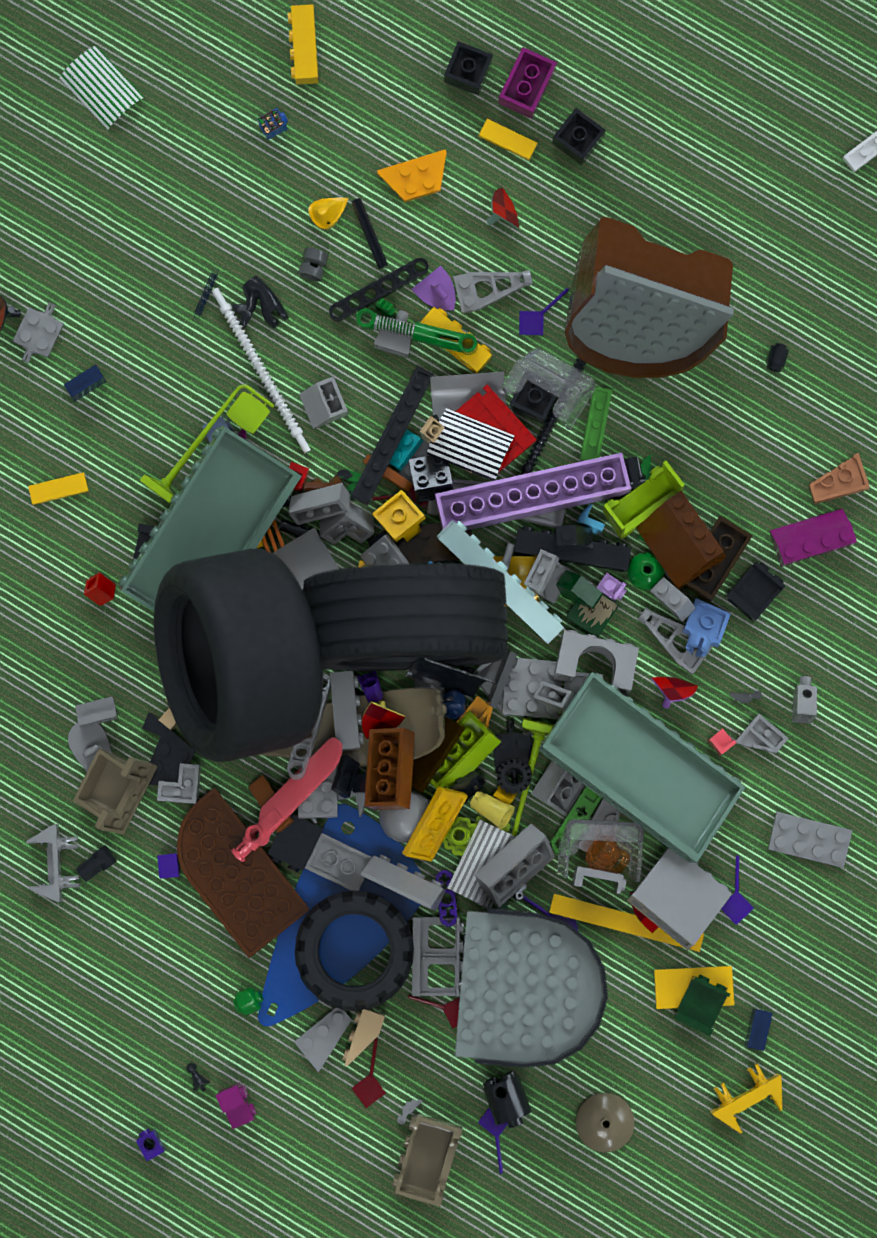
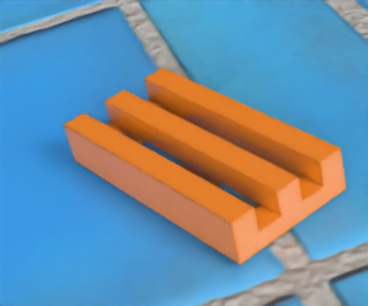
M274 520L270 526H274L280 546L283 547L285 545L277 523ZM269 527L267 532L275 552L278 548ZM264 535L262 538L266 551L271 553Z

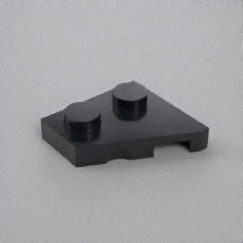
M474 770L466 776L455 780L456 785L448 789L467 794L468 797L464 802L466 804L469 798L480 791L486 782Z

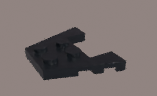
M148 713L142 729L160 735L150 761L158 767L149 785H158L159 781L178 783L180 763L191 764L196 751L161 723L152 713Z

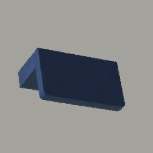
M94 365L65 383L64 386L75 402L107 381L98 367Z
M753 1008L745 1047L761 1051L765 1050L773 1013Z

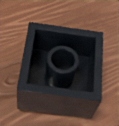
M458 41L444 74V83L479 96L491 67L493 54Z
M575 108L553 136L552 144L582 166L605 137L606 130Z
M526 370L510 402L509 408L538 423L544 424L561 387Z

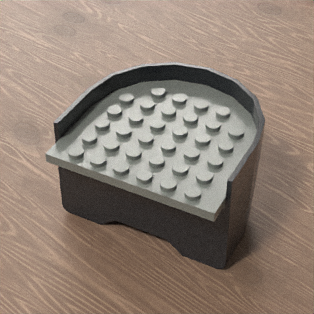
M485 907V912L467 911L455 1056L474 1058L477 1064L527 1068L557 1064L582 1050L600 1027L608 999L605 967L591 941L569 923L538 913Z

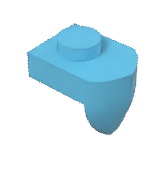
M590 504L582 511L577 523L592 529V534H601L605 524L588 517L593 505Z

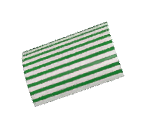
M97 46L88 49L76 58L59 77L107 130L129 107L145 98Z

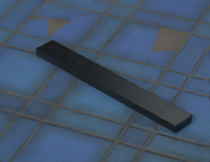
M418 366L416 367L351 494V498L368 506L431 382L430 377L434 376L433 373Z

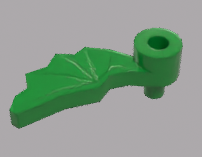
M651 455L643 459V463L640 465L645 481L650 477Z

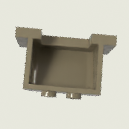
M98 749L73 800L99 817L95 824L96 828L124 835L158 766L152 762L131 757L125 761L106 750Z

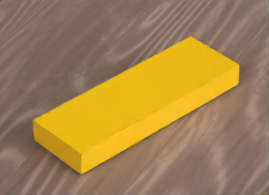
M489 119L485 121L479 133L480 138L528 161L537 146V142Z
M84 472L28 486L32 505L89 492Z

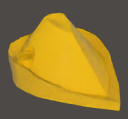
M323 198L314 201L308 209L312 222L320 229L328 230L332 228L340 219L349 198Z

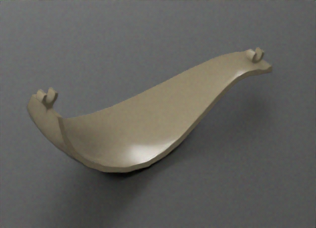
M423 687L382 691L383 698L380 701H385L386 708L405 716L397 728H405L415 732L413 759L429 754L441 745L445 737L444 714H446V705H443L440 690ZM365 694L359 695L360 706H357V714H361V719L370 704L366 700ZM332 702L326 704L310 758L330 738H336ZM359 725V733H363L362 725ZM310 733L306 739L311 738L312 733ZM363 733L364 744L360 745L361 750L342 751L341 756L347 754L360 763L359 767H367L369 739H366ZM293 746L259 755L290 758ZM299 749L296 754L302 757L306 755L307 750Z

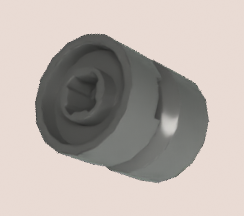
M305 248L302 258L304 263L300 264L298 275L308 280L321 281L324 273L322 267L326 266L329 255L318 249Z

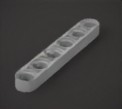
M323 675V680L327 681L328 685L323 688V701L317 722L311 732L312 736L294 745L291 752L287 771L290 778L294 780L303 778L307 770L331 691V682L327 675ZM299 749L307 750L306 755L302 757L298 756L296 752ZM294 766L302 768L298 774H293L291 769Z

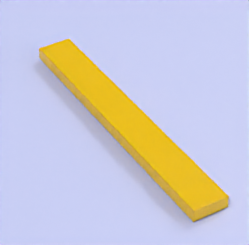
M557 894L553 895L549 913L684 948L660 927L652 934L638 920L636 915ZM704 933L690 950L700 952Z

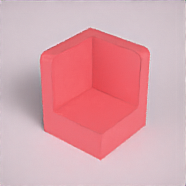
M721 729L707 740L719 756L737 743L730 738L724 729Z

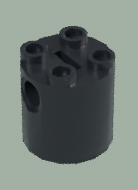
M514 1070L505 1073L499 1080L497 1077H493L483 1083L484 1086L482 1088L495 1124L507 1123L509 1128L523 1124L522 1117L531 1113L532 1110L519 1074H516ZM501 1087H504L507 1093L502 1092Z

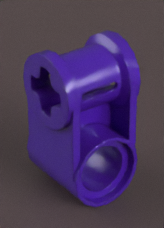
M376 671L362 676L360 674L357 675L366 700L369 703L380 701L383 698V693Z

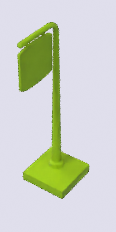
M239 385L166 478H162L159 481L144 474L140 481L169 504H172L170 500L174 494L169 489L172 485L171 482L240 389L245 388L251 394L242 392L226 414L234 423L251 434L256 432L269 415L270 410L266 407V404L274 408V404L250 386ZM254 394L255 396H257L259 399H261L263 402H265V404L261 403L258 399H256V398L253 397L252 395Z
M523 717L522 727L534 733V742L528 763L533 775L541 742L554 725ZM529 786L521 793L512 835L515 837ZM477 816L475 824L477 825L479 820L495 826L484 816ZM508 823L502 830L509 833L510 824Z

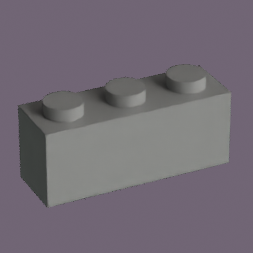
M342 483L291 496L288 513L297 525L348 512L351 495Z

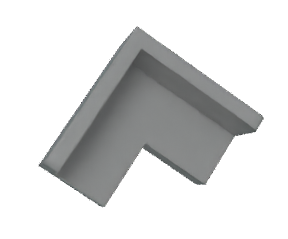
M349 503L348 512L320 519V537L333 545L346 535L362 543L374 534L373 517L352 503Z
M180 763L178 783L159 781L157 801L197 804L201 766Z

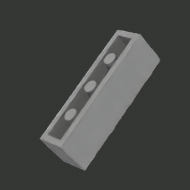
M353 671L330 673L335 737L341 741L343 745L342 751L361 750L360 745H363L364 741L363 733H359L358 726L362 725L361 714H357L360 698L359 695H355V687H358V677L354 676Z

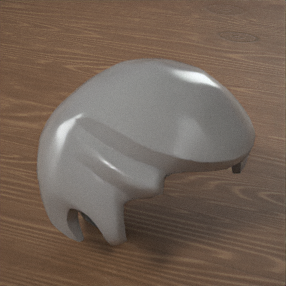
M411 790L410 809L379 810V822L384 833L397 842L408 843L430 803L428 799L417 791Z

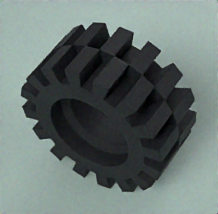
M510 758L504 761L498 768L497 782L500 788L504 789L507 793H521L530 785L532 771L525 761L519 758ZM516 768L521 772L522 779L520 782L511 783L508 781L507 772L510 769Z

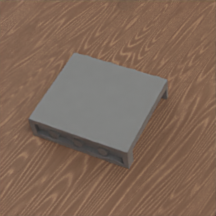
M667 848L627 901L686 950H689L694 946L732 893L728 891L724 884L718 883L711 873L701 869L698 863H690Z

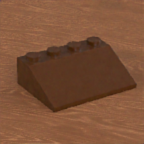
M682 491L666 500L636 527L677 589H680L726 558L723 549Z

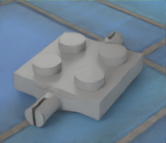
M48 302L44 312L28 308L13 339L14 343L26 350L21 359L23 362L29 363L32 354H40L46 358L49 357L64 326V323L51 316L56 305Z

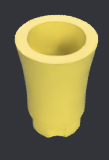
M481 791L476 792L470 802L472 809L491 821L500 830L509 823L515 809L514 806Z

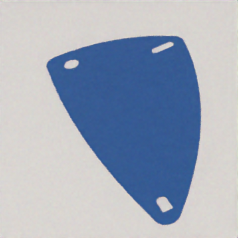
M338 805V818H328L323 827V834L371 857L383 855L390 858V863L395 866L397 863L408 867L407 871L412 874L415 871L421 873L413 859L406 857L402 853L404 847L399 842L389 838L379 823L364 813L362 817H359L358 810L349 805ZM349 821L354 824L355 830L352 834L346 835L342 832L341 826L344 822ZM308 869L302 871L295 888L310 909L328 896L339 892L351 891ZM364 878L359 891L379 895L392 903L401 912L406 922L409 921L420 906L419 903L367 878ZM307 913L278 935L263 989L264 1001L261 1002L262 1007L258 1013V1020L263 1026H272L320 1001L306 988L295 963V938L299 926ZM357 914L345 915L330 923L322 934L319 944L320 960L325 971L334 980L344 984L371 962L389 944V940L383 928L373 919ZM272 1003L278 1005L274 1017L267 1015Z

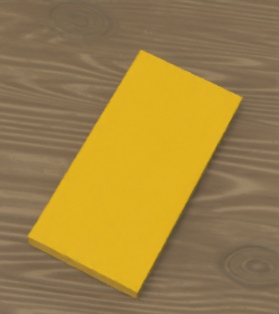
M439 786L402 853L406 857L432 862L468 795L461 791Z
M732 966L654 970L656 1009L678 1008L692 977H698L699 974L709 978V983L714 986L719 983L727 987L726 992L730 993V996L726 998L723 1006L734 1005Z

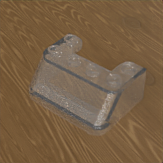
M536 348L516 361L501 386L505 395L509 397L511 393L520 392L526 382L529 381L557 396L559 399L553 407V413L557 419L564 423L566 429L570 431L593 394L596 383L590 375L546 351Z

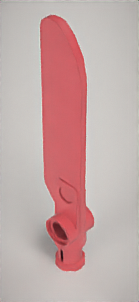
M330 738L310 758L304 777L299 780L290 778L262 806L259 822L256 825L249 826L245 836L242 838L243 841L236 848L231 849V852L237 859L244 862L245 857L252 850L255 851L259 846L266 845L269 842L270 835L335 770L342 754L343 745L341 741L337 738ZM300 768L295 774L300 773L302 768Z

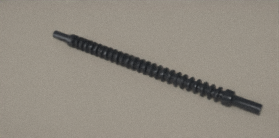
M580 357L576 359L577 363L573 364L572 373L568 374L570 377L566 378L567 383H564L565 387L561 388L562 392H559L560 397L556 398L558 401L554 402L555 407H552L553 411L549 412L550 416H547L548 421L544 422L546 425L542 426L543 431L541 430V435L537 436L539 439L535 442L536 445L532 446L534 449L530 450L531 455H528L529 459L525 460L526 464H523L520 475L533 472L534 469L532 467L536 466L535 461H538L537 457L541 456L540 451L542 452V447L546 446L544 443L548 442L547 437H550L549 433L553 432L552 428H555L554 423L558 422L556 419L560 418L559 413H562L561 409L565 408L564 404H567L566 399L570 398L568 395L572 394L571 389H574L573 385H576V380H579L578 375L582 374L580 371L584 370L583 365L585 366L586 362Z

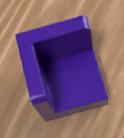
M178 854L157 855L160 879L180 877Z

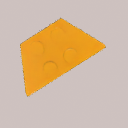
M446 149L377 170V175L404 202L440 192L447 154Z

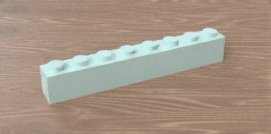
M452 520L437 535V538L464 564L490 567L504 573L506 604L549 644L564 628L560 624L563 620L555 613L551 615L547 611L549 607L542 600L536 601L533 598L536 594L528 587L524 589L520 585L522 581L515 574L512 576L506 572L508 567L502 561L497 563L493 559L495 555L487 547L485 549L480 547L481 541L474 534L469 536L465 532L467 528L460 521L456 523Z

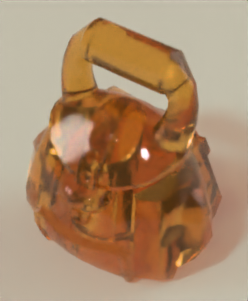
M601 836L596 838L586 852L585 861L591 869L618 874L622 873L630 862V855L625 850L620 849L616 845V841L611 837ZM620 856H624L617 865V867L614 869L613 866L616 864Z

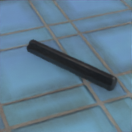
M360 198L352 201V206L379 269H383L388 266V263L363 202Z

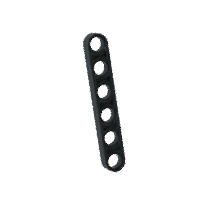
M417 258L334 303L329 309L331 319L336 322L343 321L361 309L374 304L425 276L429 269L428 262L423 258ZM417 263L425 264L426 268L423 272L416 271L415 265ZM407 272L409 274L408 280L401 281L398 277L399 273ZM384 281H391L393 287L390 290L383 289L382 283ZM374 290L376 292L375 298L368 299L365 295L366 291ZM351 299H358L360 305L357 308H352L349 306V301ZM335 308H341L343 315L335 317L332 311Z

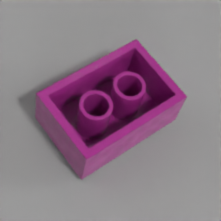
M522 47L499 96L498 104L533 119L554 75L557 62Z

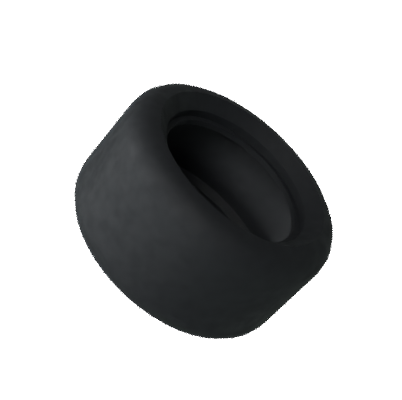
M245 549L188 560L173 566L163 577L156 595L154 641L165 696L175 722L186 741L199 755L214 762H228L285 749L304 741L314 729L320 712L323 694V668L313 616L303 590L293 573L280 558L263 549Z

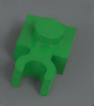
M384 298L380 299L376 304V310L386 317L393 318L396 315L395 306Z

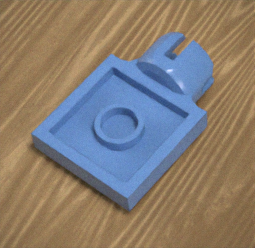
M696 598L693 602L696 609L688 616L682 632L686 633L689 637L686 644L687 651L692 654L695 647L697 648L695 656L704 657L708 653L710 646L718 647L720 645L731 614Z

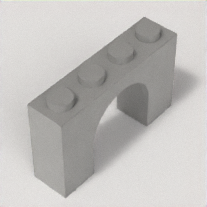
M564 630L560 640L553 679L572 684L579 657L585 653L596 652L604 655L611 663V684L616 686L622 695L628 696L632 689L639 648L634 647L630 643L620 644L612 639L603 640L595 635H582L574 630Z

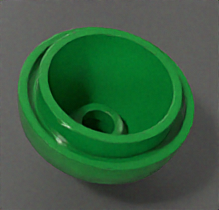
M643 552L631 559L627 575L630 582L636 588L651 590L665 577V570L653 553ZM649 566L651 572L645 573L644 567Z

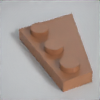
M859 453L809 484L814 504L866 491L870 488Z

